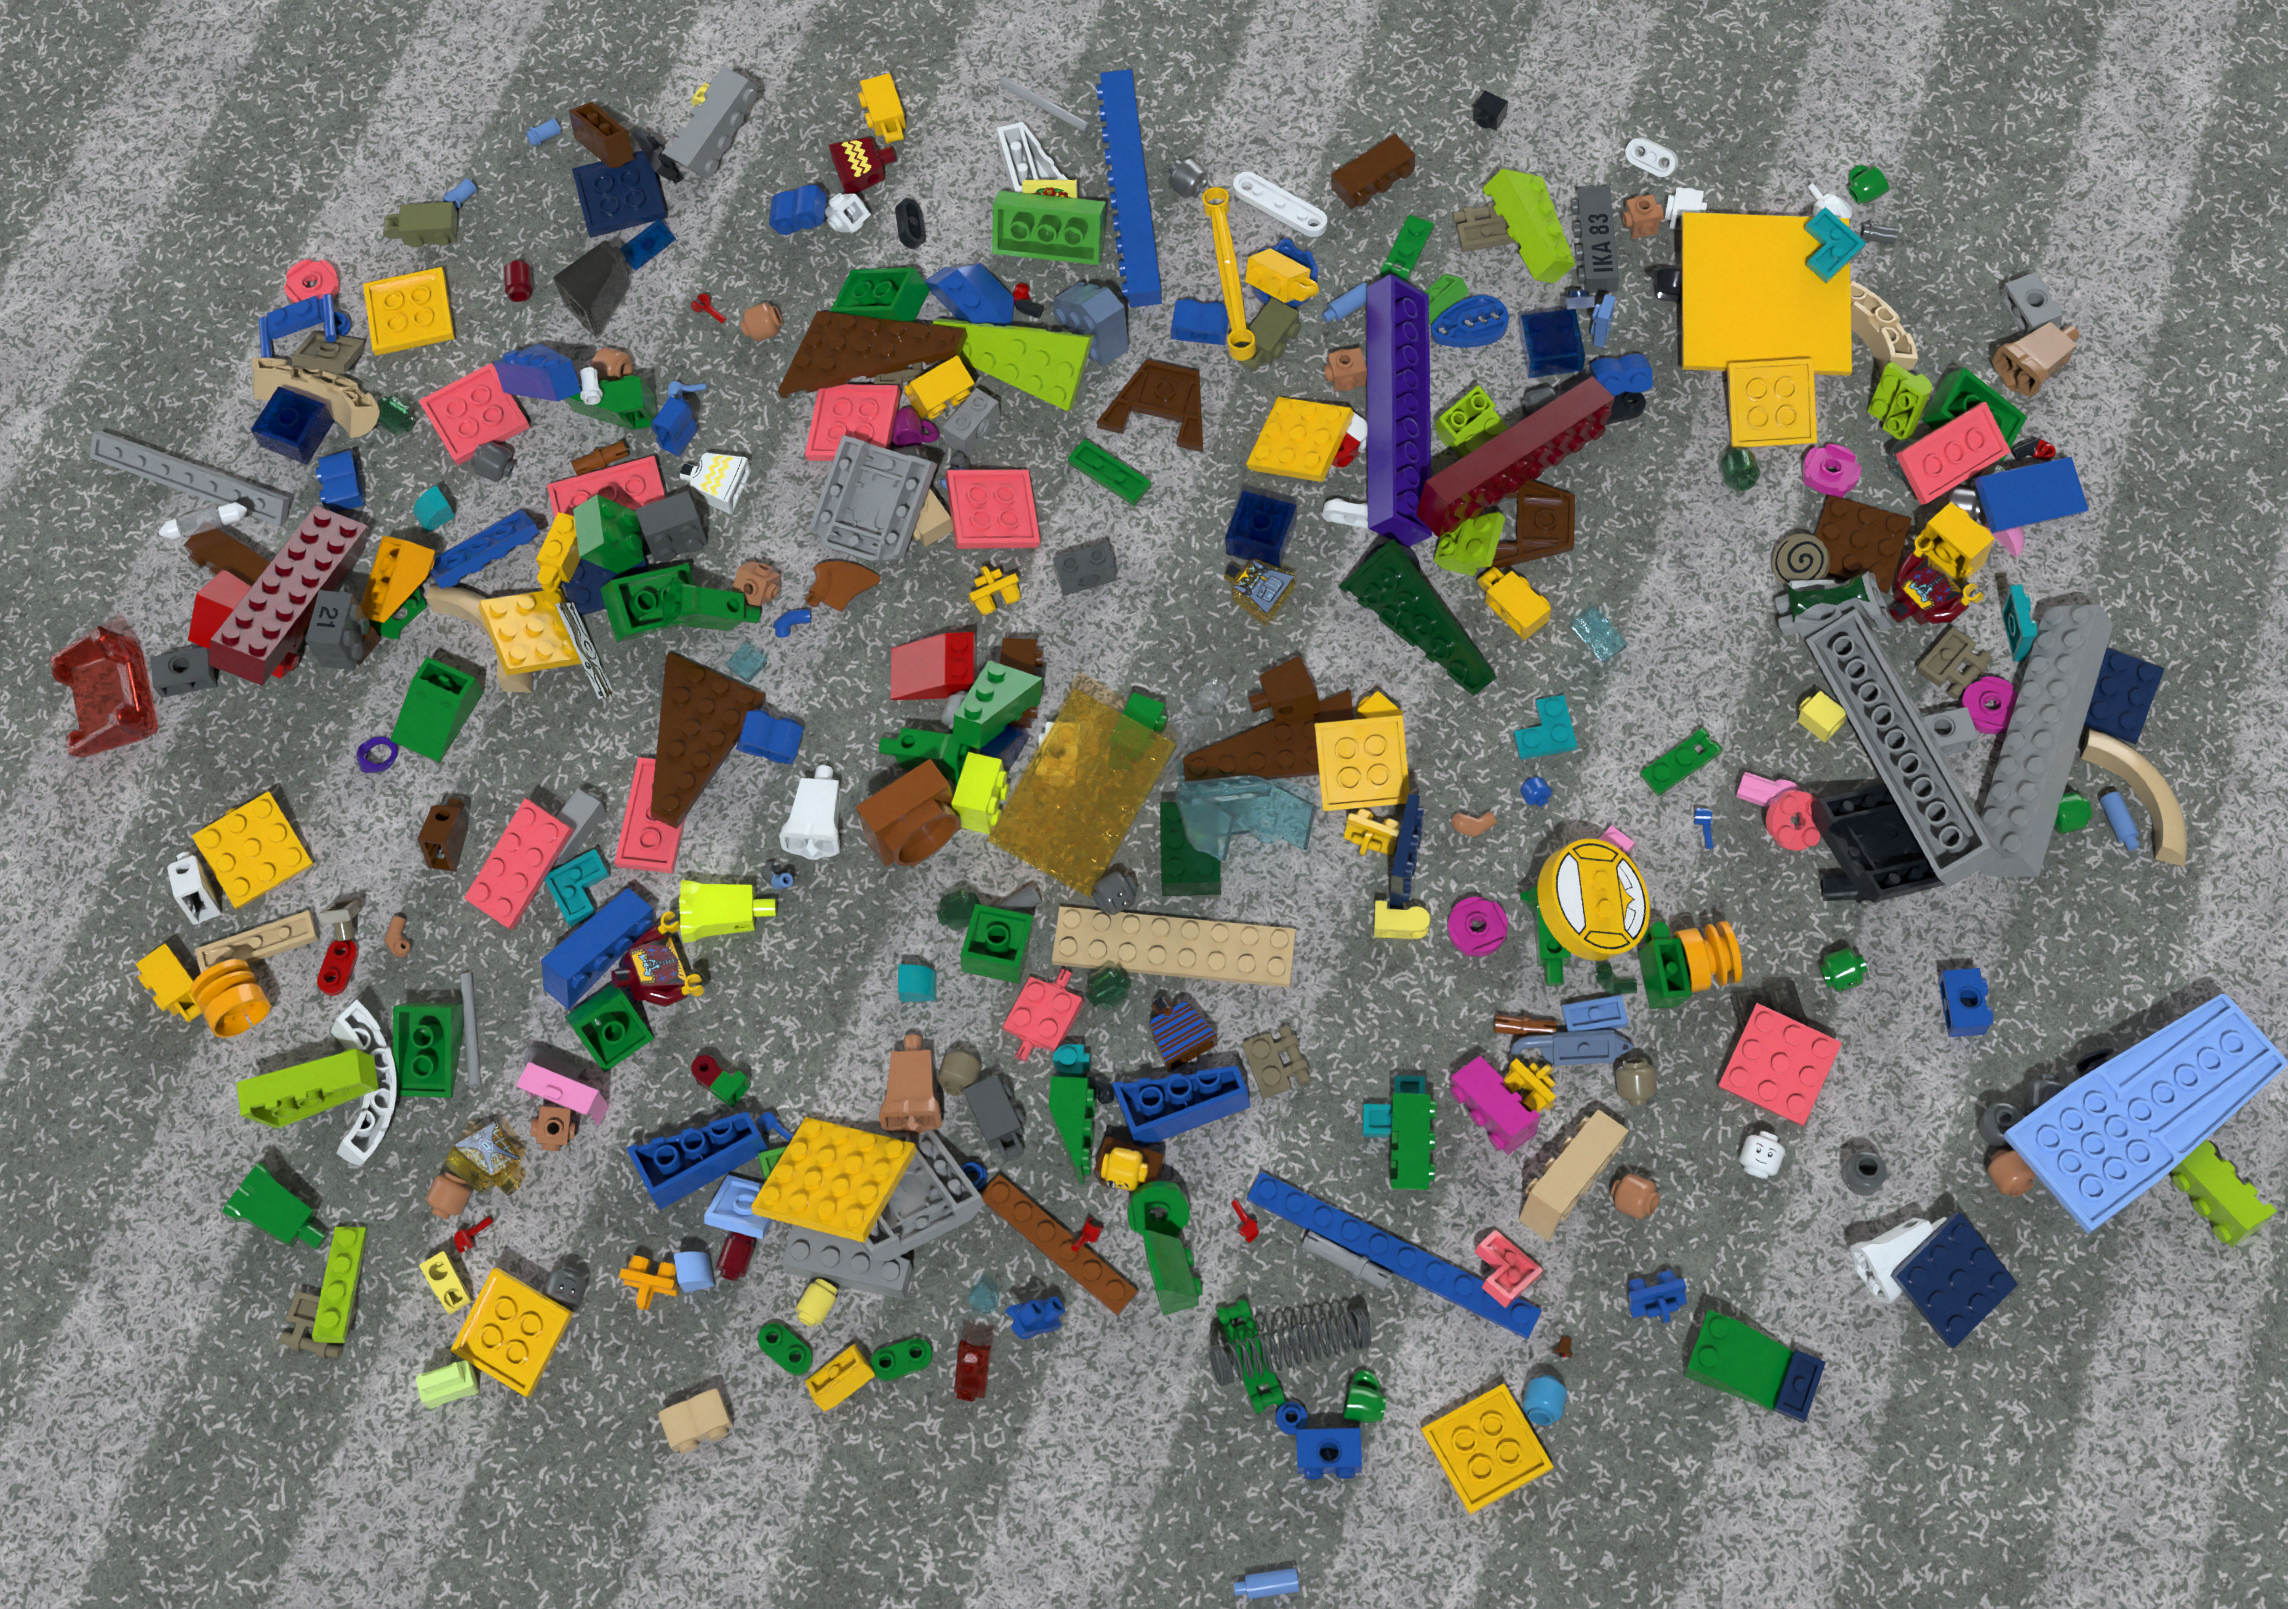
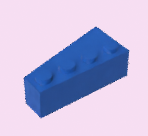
M627 888L541 959L544 990L566 1009L570 1010L641 935L653 927V908L631 889Z
M1237 1066L1197 1071V1074L1181 1076V1073L1171 1074L1169 1078L1151 1080L1150 1078H1142L1134 1083L1123 1084V1081L1112 1083L1115 1098L1134 1145L1142 1148L1250 1108L1248 1090Z
M748 1111L710 1122L709 1126L694 1130L692 1127L681 1131L682 1134L666 1139L663 1136L651 1140L652 1143L639 1147L637 1144L626 1147L659 1210L756 1158L758 1153L768 1151Z

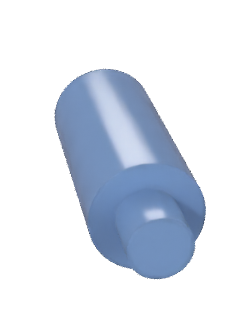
M1362 282L1329 303L1327 311L1321 314L1323 320L1326 323L1333 319L1338 322L1367 303L1368 285Z
M2116 791L2103 796L2100 799V803L2118 842H2124L2128 851L2137 849L2139 843L2136 838L2140 834L2121 793Z
M1296 1568L1245 1575V1581L1233 1582L1235 1596L1247 1594L1248 1599L1300 1592Z

